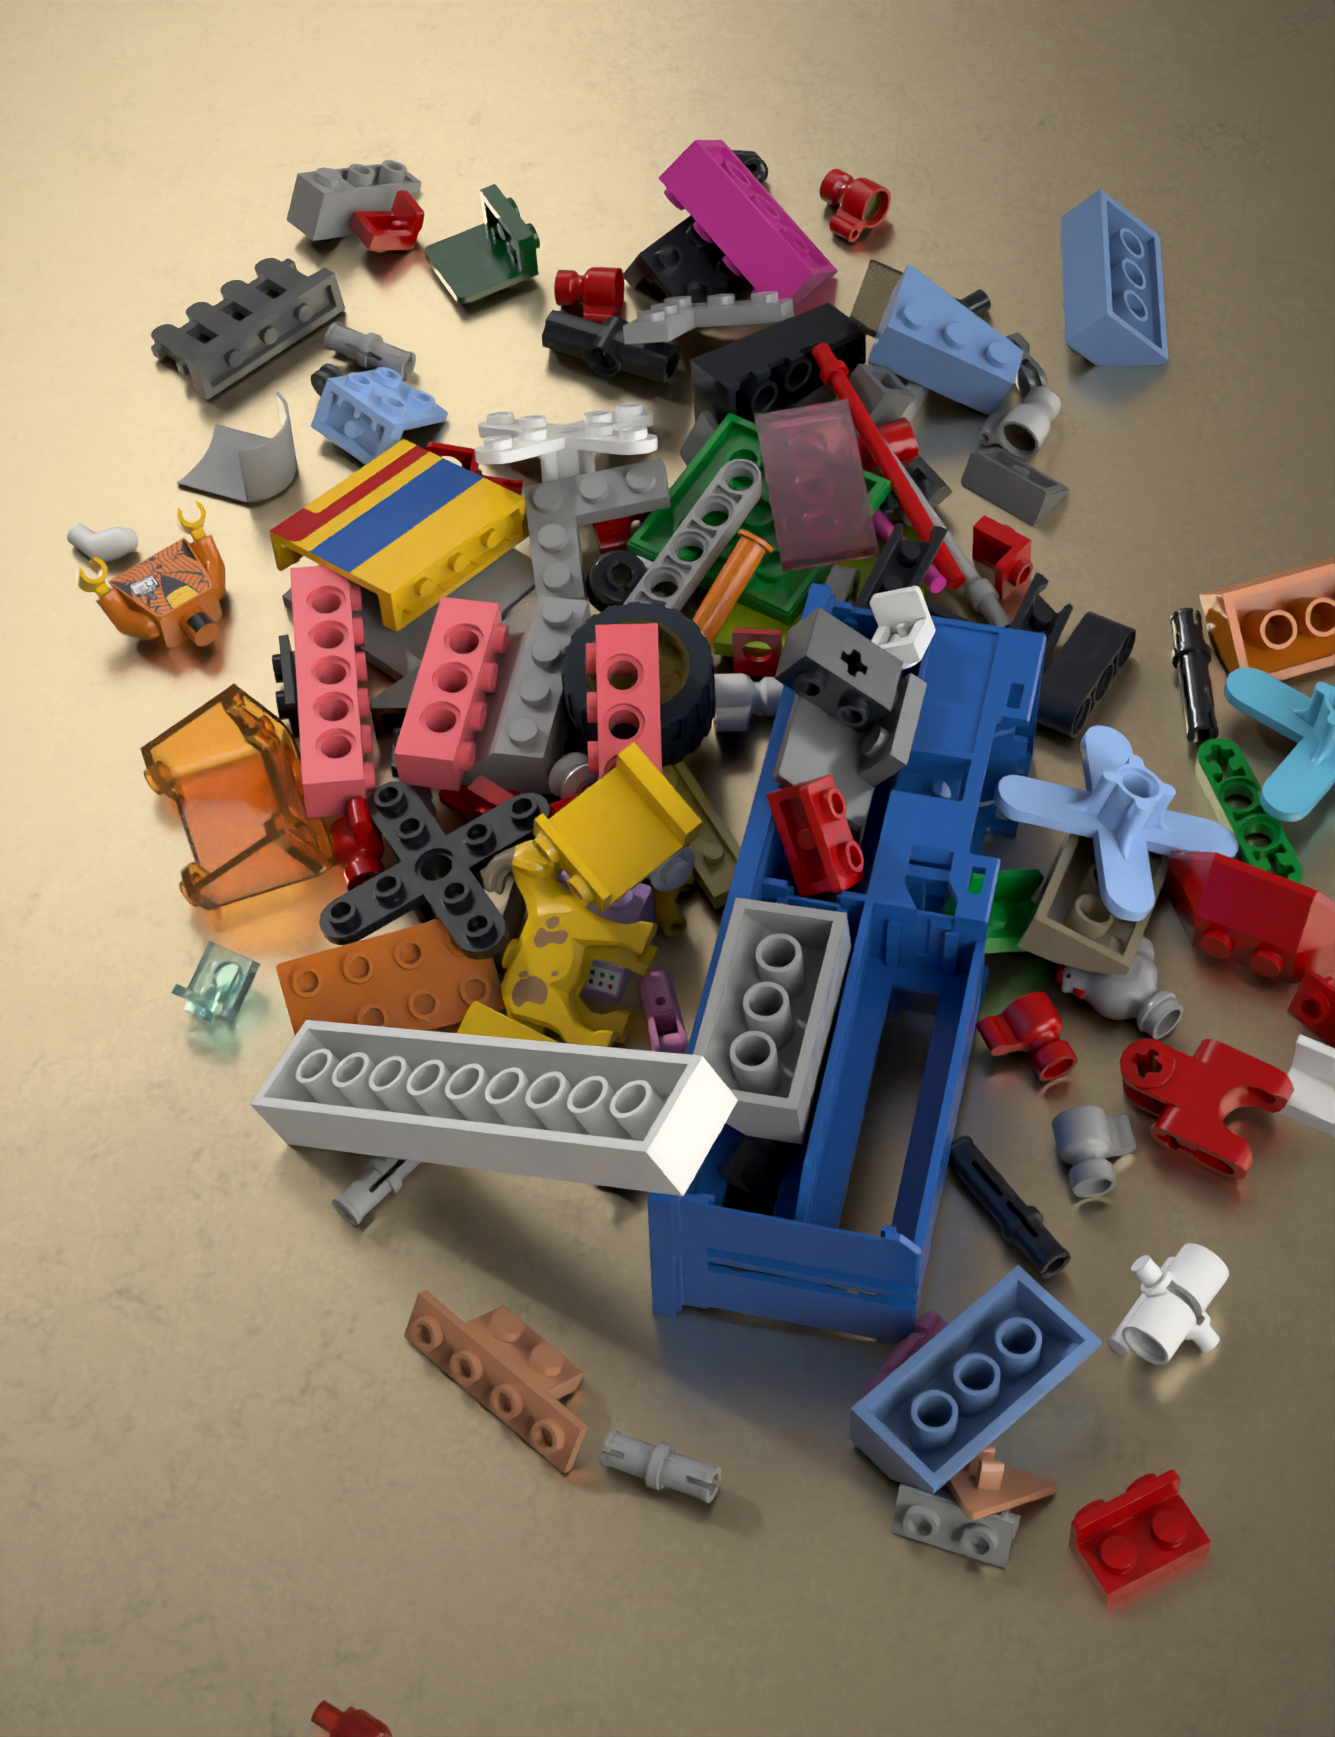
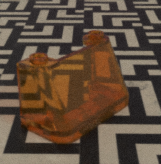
M232 684L140 748L147 768L143 772L146 782L158 795L165 793L173 799L178 807L195 862H191L181 869L182 881L179 882V888L184 898L192 906H201L206 910H212L322 876L338 865L324 817L307 818L302 785L301 753L294 736L282 720L236 684Z

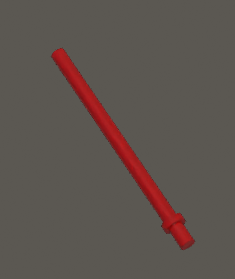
M827 343L818 344L813 348L812 355L821 369L819 374L824 385L831 386L882 475L890 481L893 494L920 540L930 542V532L935 525L847 378L848 368L842 360L836 359ZM943 541L933 562L941 575L946 579L948 588L956 589L964 584L966 578Z

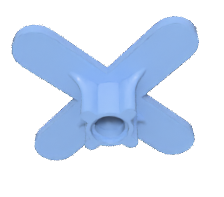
M1097 725L1090 727L1081 740L1080 750L1086 791L1020 775L1003 777L994 790L993 798L996 806L1010 820L1093 838L1101 899L1108 911L1121 920H1143L1154 906L1155 895L1148 851L1170 856L1172 850L1182 851L1185 854L1194 851L1218 852L1234 858L1238 851V842L1234 834L1224 825L1213 820L1166 810L1176 794L1175 788L1169 784L1162 783L1152 771L1145 768L1143 760L1139 756L1133 755L1130 742L1125 736L1107 726Z

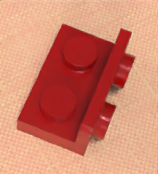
M1174 1469L1159 1476L1155 1473L1143 1475L1129 1485L1126 1493L1108 1502H1105L1103 1499L1092 1501L1076 1513L1074 1520H1072L1069 1547L1106 1605L1210 1551V1539L1179 1494L1181 1479Z

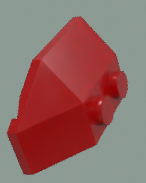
M1172 850L1168 857L1165 891L1192 946L1204 950L1212 957L1228 959L1253 969L1261 976L1276 978L1289 984L1301 982L1308 969L1321 976L1335 972V901L1318 890L1218 852L1194 851L1185 854L1182 851Z

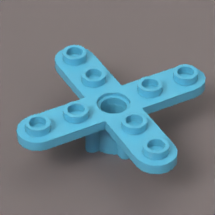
M1236 669L1229 674L1224 686V696L1228 703L1237 710L1298 743L1266 780L1260 794V804L1266 813L1278 820L1288 822L1301 820L1310 813L1335 783V685L1331 686L1325 682H1318L1310 698L1258 669Z

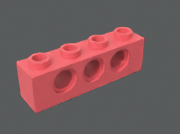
M441 597L394 751L400 782L414 786L459 791L464 772L472 771L476 755V746L473 742L476 732H483L487 718L485 699L487 692L494 693L498 681L497 657L498 654L506 653L509 642V626L502 624L499 603Z
M658 623L595 625L596 643H586V674H596L597 692H587V722L598 723V741H588L589 773L599 772V779H601L615 768L617 754L635 742L662 774ZM620 674L630 675L637 681L633 687L626 690L616 689L609 682L613 677ZM621 723L631 724L638 730L635 736L626 740L614 737L610 731L614 726Z

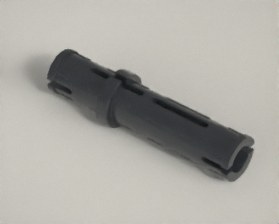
M1189 607L1178 609L1170 616V625L1174 639L1171 661L1179 674L1186 738L1189 742L1195 741V744L1202 745L1210 739L1218 738L1219 728L1215 717L1214 699L1208 664L1211 662V650L1203 637L1200 611L1196 610L1194 612L1193 608Z
M962 1136L954 1140L951 1145L948 1165L952 1167L975 1197L1001 1225V1235L1009 1245H1017L1039 1270V1274L1043 1278L1053 1277L1063 1270L1070 1261V1253L1060 1245L1043 1225L1044 1217L1035 1206H1027L1007 1183L1002 1174L995 1169L973 1143L974 1141L970 1136Z

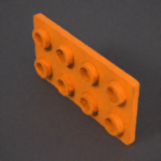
M439 919L281 962L276 966L295 1036L306 1020L432 1031L461 1023L474 1001H478L497 1012L503 1011L506 1008L493 956L479 960L466 957L458 949Z

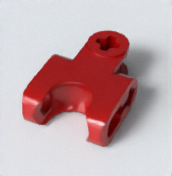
M1150 1038L1139 1039L1126 1047L1119 1061L1121 1076L1123 1077V1091L1128 1102L1137 1109L1157 1116L1150 1129L1152 1138L1167 1150L1234 1181L1245 1178L1253 1164L1252 1152L1244 1138L1225 1127L1223 1119L1231 1111L1239 1107L1251 1106L1271 1113L1279 1112L1285 1107L1294 1092L1293 1084L1284 1071L1213 1039L1202 1040L1193 1057L1167 1046L1161 1041Z

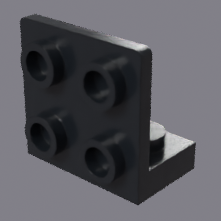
M691 215L640 252L623 273L624 279L632 288H635L647 279L650 284L656 282L668 298L691 296L692 303H708L707 297L716 294L735 295L750 282L744 275L739 277L726 266L722 259L725 254L715 242L712 244L708 243L696 232L693 227L696 221Z

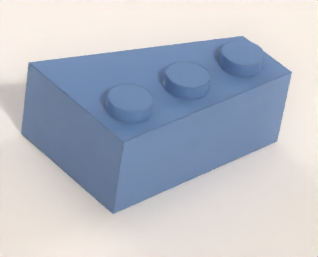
M908 263L888 299L868 362L877 366L888 367L899 376L989 416L992 413H996L1014 385L1024 351Z

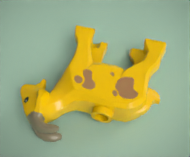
M533 840L526 841L495 855L485 868L483 878L485 890L487 892H494L495 890V893L501 895L505 889L508 877L513 873L514 880L525 900L529 915L519 940L514 938L510 941L502 960V966L507 971L501 990L508 1017L543 1035L546 1028H550L558 1033L564 1042L568 1044L611 1047L613 1041L624 1043L635 1013L626 1010H616L604 1015L594 1013L579 994L586 986L593 959L608 961L642 976H649L659 952L658 947L649 943L655 936L659 924L647 921L631 924L619 923L595 913L589 906H584L571 890L557 881L562 874V867L558 863H555L553 866L549 865L535 849L532 843Z

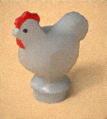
M1142 936L1132 965L1126 975L1090 972L1060 964V970L1055 976L1057 982L1062 984L1063 992H1071L1076 997L1085 999L1100 1015L1114 1020L1136 1018L1138 1029L1141 1032L1149 1033L1154 1039H1160L1173 1030L1184 1013V1007L1176 1001L1174 993L1169 991L1159 992L1157 989L1158 971L1153 963L1155 957L1153 944L1145 936Z

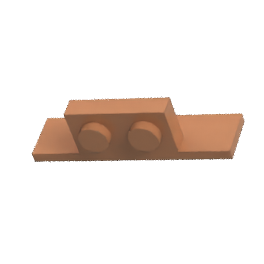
M427 1290L418 1293L404 1337L561 1472L566 1473L571 1470L588 1426L557 1400L577 1390L584 1372L504 1305L465 1323Z

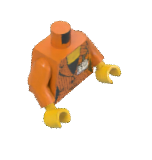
M194 501L195 511L200 518L196 522L186 521L182 516L180 508H178L177 526L184 533L191 534L193 542L189 543L185 538L178 540L109 580L110 588L105 583L108 573L107 566L100 558L92 557L89 562L91 569L98 575L97 579L88 578L80 567L78 568L76 573L77 586L82 591L96 593L99 597L96 603L114 627L123 635L144 640H154L163 648H173L188 638H191L196 645L202 647L211 644L217 638L219 627L215 622L219 621L223 615L219 600L226 593L225 565L212 535L206 536L203 529L206 511L200 502Z

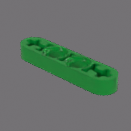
M1216 738L1204 742L1197 752L1196 777L1219 823L1234 834L1238 842V851L1236 853L1238 860L1268 872L1271 870L1270 863L1274 862L1273 870L1276 875L1301 884L1303 878L1302 866L1278 820L1266 813L1261 806L1260 794L1262 789L1242 750L1237 744L1227 739ZM1219 764L1227 765L1226 779L1224 780L1223 771ZM1239 794L1249 798L1252 804L1247 808L1237 809L1229 806L1225 799L1230 795ZM1251 833H1262L1268 836L1272 843L1266 847L1257 848L1249 845L1244 838Z

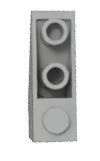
M385 160L382 164L374 165L351 164L348 168L339 169L322 167L313 172L297 173L286 220L312 241L345 237L354 232L349 226L354 211H387L392 208L398 190H406L412 195L420 190L422 182L410 174L405 165L393 160Z

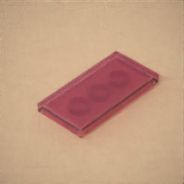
M848 399L755 414L756 429L782 572L879 556Z

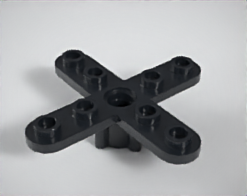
M397 781L378 787L368 798L369 815L400 862L325 906L319 919V925L324 937L330 943L336 945L354 943L413 910L420 923L439 919L458 949L466 957L479 960L495 956L508 942L509 931L503 916L484 891L485 887L480 871L486 868L495 855L536 838L533 834L534 819L542 813L548 819L553 816L548 801L542 795L536 793H522L450 834L445 835L409 784Z

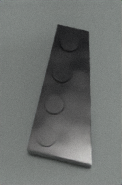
M827 302L691 359L695 423L701 412L708 410L719 425L727 414L731 413L770 429L831 387L824 385L819 376L821 369L812 355L813 348L818 344L827 343L836 359L842 360L849 370L848 374H850L858 364L866 363V329Z

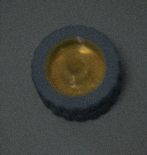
M640 601L628 602V604L619 606L613 605L605 608V611L594 614L586 619V622L575 630L569 645L565 647L561 677L569 727H572L573 737L577 743L582 745L588 754V741H598V723L587 722V692H597L596 674H586V643H596L595 625L658 623L662 767L671 764L675 765L683 761V758L688 754L694 753L701 746V741L704 737L708 736L712 728V719L715 718L716 697L711 646L707 637H704L700 632V627L676 609L666 608L663 604L653 602L647 604L640 603ZM620 674L613 677L609 683L616 689L626 690L633 687L637 681L630 675ZM628 723L618 724L610 731L614 737L622 740L630 739L638 732L636 727Z

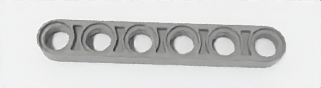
M734 459L727 462L719 470L624 604L638 601L647 604L653 602L663 604L664 607L669 609H676L678 611L682 609L707 571L712 567L760 499L762 494L761 471L755 463L746 459ZM737 476H746L753 480L752 486L744 491L732 490L727 484L732 478ZM712 511H721L728 515L727 521L719 526L707 525L702 519L707 513ZM687 546H696L703 550L702 556L692 562L682 561L677 557V554L682 548ZM660 582H672L678 587L672 596L665 598L657 597L651 592L653 587ZM620 674L613 677L609 683L613 687H620L633 677L627 674Z

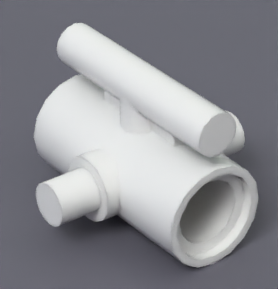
M1194 1243L1183 1245L1175 1257H1168L1161 1268L1158 1267L1149 1255H1144L1133 1263L1131 1270L1142 1282L1141 1291L1143 1293L1109 1338L1108 1345L1120 1355H1127L1131 1349L1144 1360L1157 1365L1167 1364L1184 1340H1193L1202 1352L1212 1350L1219 1343L1220 1337L1209 1325L1211 1318L1205 1310L1229 1277V1271L1225 1263L1211 1250Z

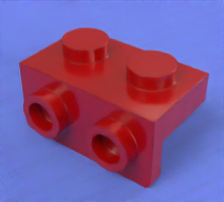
M832 774L776 789L766 794L800 897H807L830 890L833 893L844 891L866 878L863 871V854L860 846L853 840L845 816V799L840 790L836 788Z

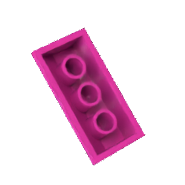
M695 140L658 177L667 188L664 191L667 199L679 210H687L696 221L693 224L696 232L708 243H716L725 254L722 259L726 266L739 277L744 275L753 285L752 293L777 291L778 299L793 298L794 306L838 272L723 140Z

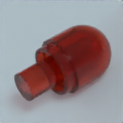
M323 1700L311 1717V1722L331 1734L330 1737H392L390 1729L384 1722L362 1708L356 1709L350 1706L343 1712L326 1700Z

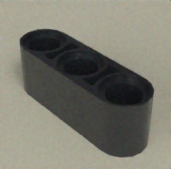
M1091 611L1087 612L1042 676L1037 723L1073 738L1077 736L1127 662L1135 643L1136 630Z

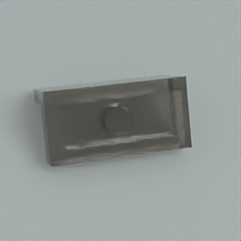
M870 260L847 325L875 338L888 299L903 272L876 260ZM867 362L868 364H870V365H872V366H877V365H875V364H873V363H871V362Z

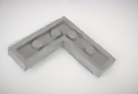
M777 291L752 293L751 300L735 301L734 294L708 296V303H692L691 296L664 299L665 303L652 305L651 310L637 312V319L623 325L624 343L669 342L695 327L780 323L794 316L793 298L778 299Z
M663 458L524 487L536 598L546 596L588 601L579 526L671 507L667 472Z

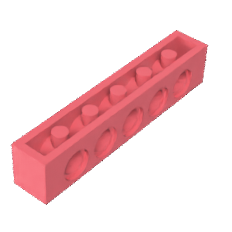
M322 565L290 568L302 785L307 818L347 815V801L354 797H363L367 802L366 792L376 790L374 761L364 762V755L373 754L371 724L361 725V718L370 717L368 687L359 688L358 682L368 681L365 652H356V646H365L363 618L353 617V612L362 611L360 585L350 583L349 579Z

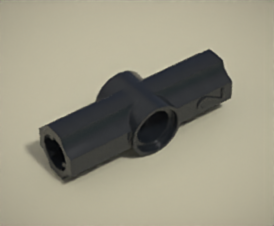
M552 310L546 318L544 331L541 335L543 347L582 358L592 371L605 377L615 376L619 370L661 383L670 384L676 375L680 360V347L669 343L625 344L623 325L629 322L620 317H608L603 323H599L562 311Z

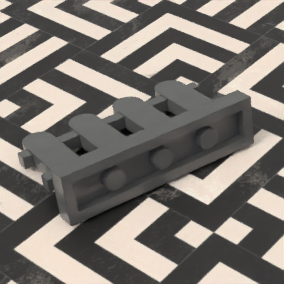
M276 258L263 259L255 265L254 269L257 278L247 284L242 280L226 282L220 289L223 300L213 306L207 302H197L189 306L186 310L189 322L182 327L177 328L172 324L156 327L151 332V338L154 343L151 346L153 356L158 359L168 356L176 361L180 373L185 376L189 373L191 374L197 394L208 400L345 310L335 273L324 267L308 277L297 271L295 262L289 258L282 262ZM270 288L280 294V296L273 299L263 292ZM236 310L246 316V318L238 321L229 316V314ZM202 333L212 340L204 344L194 337Z

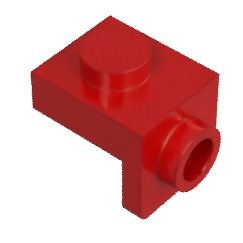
M398 190L391 211H354L349 226L368 250L379 253L386 252L387 250H413L419 231L423 227L425 213L408 191Z
M984 515L973 526L972 559L995 571L994 588L998 592L999 598L1004 600L1015 588L1024 586L1032 573V540L1017 533L1012 527L1001 524Z

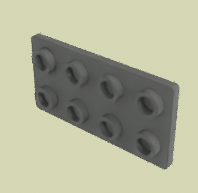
M901 670L891 711L860 733L842 724L838 719L796 693L774 769L773 779L783 787L832 774L836 788L840 790L845 799V816L849 828L853 831H858L865 826L874 787L907 766L927 683L912 673L902 678L904 670Z

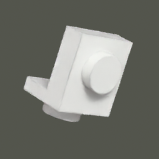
M912 586L874 594L870 600V606L878 624V629L871 641L903 662L902 670L914 666L921 661L936 631L921 589L918 586Z

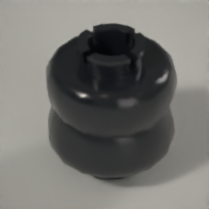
M611 550L602 554L593 563L585 581L590 604L599 612H603L605 608L613 605H623L647 572L644 562L635 554L626 550Z

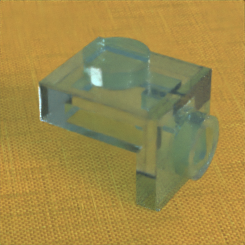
M209 941L188 987L175 984L171 993L186 999L187 1002L183 1010L212 1023L215 1015L219 1014L234 1021L261 964Z

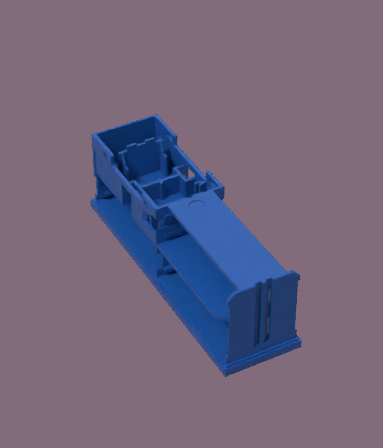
M811 583L802 619L820 607L870 641L872 640L878 629V624L872 610L852 607V603L835 601V594L831 593L832 586ZM931 616L936 631L921 661L910 668L904 669L902 676L904 678L909 673H912L927 683L907 766L874 787L860 846L864 859L863 871L866 878L859 882L858 893L842 891L841 895L837 894V903L800 897L766 794L776 789L783 788L782 785L773 779V773L796 692L784 685L686 1054L693 1055L736 897L847 913L852 950L840 994L841 1006L838 1018L835 1020L819 1096L814 1099L804 1144L789 1143L772 1216L723 1207L741 1136L740 1131L726 1123L684 1196L649 1192L647 1204L653 1314L675 1318L676 1311H682L683 1305L704 1309L713 1307L877 1339V1342L885 1344L901 1342L903 1339H907L911 1333H914L973 1037L977 1030L976 1025L980 1016L989 967L984 966L988 922L1001 860L999 858L982 856L981 851L986 834L991 833L1015 837L1017 833L1018 821L1008 818L1007 820L995 818L997 806L993 794L1003 777L1008 775L1028 777L1045 655V634ZM972 872L985 874L981 894L968 892ZM947 888H949L957 904L955 916L946 915L942 911L945 905ZM900 1009L935 1015L934 1027L891 1226H881L879 1237L838 1229L884 1022L885 1020L891 1021L893 1018L898 1017ZM716 1263L781 1275V1277L748 1270H742V1272L731 1270V1267L716 1265ZM831 1285L876 1293V1295L858 1292V1294L849 1293L847 1289L832 1287Z

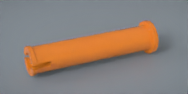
M743 529L738 531L737 534L740 537L738 543L692 619L700 627L702 635L707 637L710 646L765 553L771 554L773 551V547L763 539Z

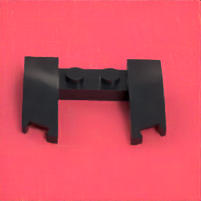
M897 523L853 607L872 610L870 600L874 594L912 586L920 588L948 529L933 526L930 532V542L903 540V523ZM1036 572L1009 628L1045 634L1046 646L1043 674L1074 607L1069 603L1064 606L1063 610L1056 613L1039 595L1046 588L1049 581L1042 574ZM924 599L930 616L972 622Z

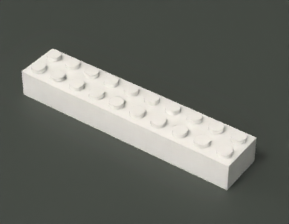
M306 1020L250 1105L290 1145L684 1196L738 1099L701 1055Z

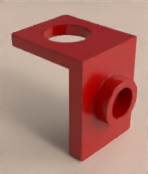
M733 628L734 673H743L748 676L775 677L783 650L782 630ZM752 641H760L766 643L772 652L764 657H755L748 654L744 650V646Z

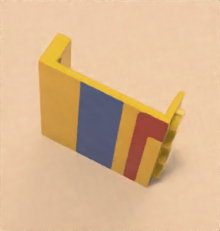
M405 439L389 448L269 531L278 570H285L305 556L378 594L383 625L395 632L403 629L440 602L441 597L448 596L529 537L525 497Z

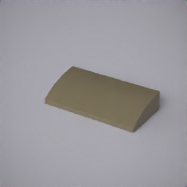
M1066 833L1017 946L1035 955L1069 967L1104 974L1126 975L1132 965L1153 908L1146 918L1140 921L1121 920L1113 916L1103 904L1100 896L1093 838ZM1148 851L1155 906L1167 875L1169 856Z

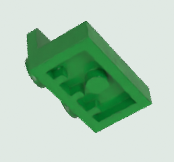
M1038 869L999 870L988 922L985 953L1027 951L1017 945L1035 906L1031 898L1044 880V876ZM972 872L968 888L969 893L981 894L985 874ZM952 895L942 908V911L946 915L955 916L957 904Z

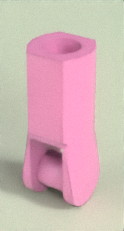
M662 969L651 972L649 976L641 975L637 980V988L652 1050L656 1052L686 1054L688 1039L670 972ZM672 1030H676L677 1032L673 1034L658 1036V1033Z

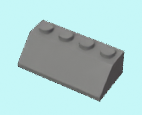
M539 596L502 621V624L509 626L507 651L505 654H498L496 661L498 664L497 686L494 693L487 692L485 699L487 704L485 728L483 732H476L473 741L476 746L474 766L471 772H464L461 784L471 785L482 775L506 790L543 794L552 793L548 786L549 774L554 764L562 758L570 729L561 677L563 653L565 647L569 645L575 630L580 628L586 622V619L591 617L587 600Z
M737 897L735 899L693 1055L703 1056L738 1099L725 1123L747 1136L804 1144L852 950L847 913Z

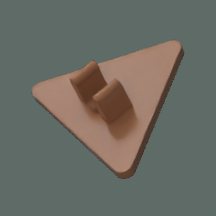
M987 1446L946 1482L963 1515L973 1520L1055 1494L1057 1483L1052 1479L1004 1466V1461L993 1460L995 1446Z

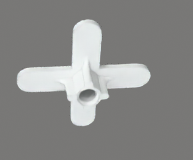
M627 402L617 404L616 412L608 410L589 411L584 413V420L569 424L546 422L545 415H527L514 419V413L510 411L486 414L487 421L478 424V434L480 438H484V445L475 449V459L480 464H506L538 456L541 461L542 483L596 472V452L636 455L650 453L658 449L657 436L647 434V427L654 424L653 412L644 410L643 403Z

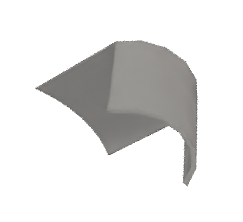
M277 392L276 397L282 429L272 439L216 424L211 443L205 455L177 483L243 502L266 500L282 492L293 481L298 468L287 401Z

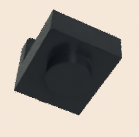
M920 455L905 468L933 509L953 492ZM891 490L878 509L891 523L899 517L906 526L913 527Z

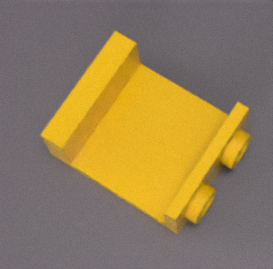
M633 742L617 754L615 768L548 819L542 813L535 818L533 834L536 838L532 843L540 856L549 865L553 866L555 863H558L568 874L570 879L566 882L574 896L584 906L592 903L602 914L699 837L703 821Z

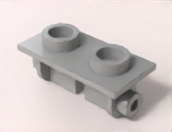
M900 1484L892 1533L1006 1568L1011 1540L1016 1537L1021 1516L1010 1513V1508L977 1520L969 1519L963 1515L950 1490L941 1487L932 1494L907 1484Z

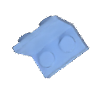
M378 367L374 370L359 373L351 372L348 375L328 378L310 427L366 465L397 444L404 430L444 422L448 412L435 403L433 396L424 391L415 390L403 382L398 372L390 368Z

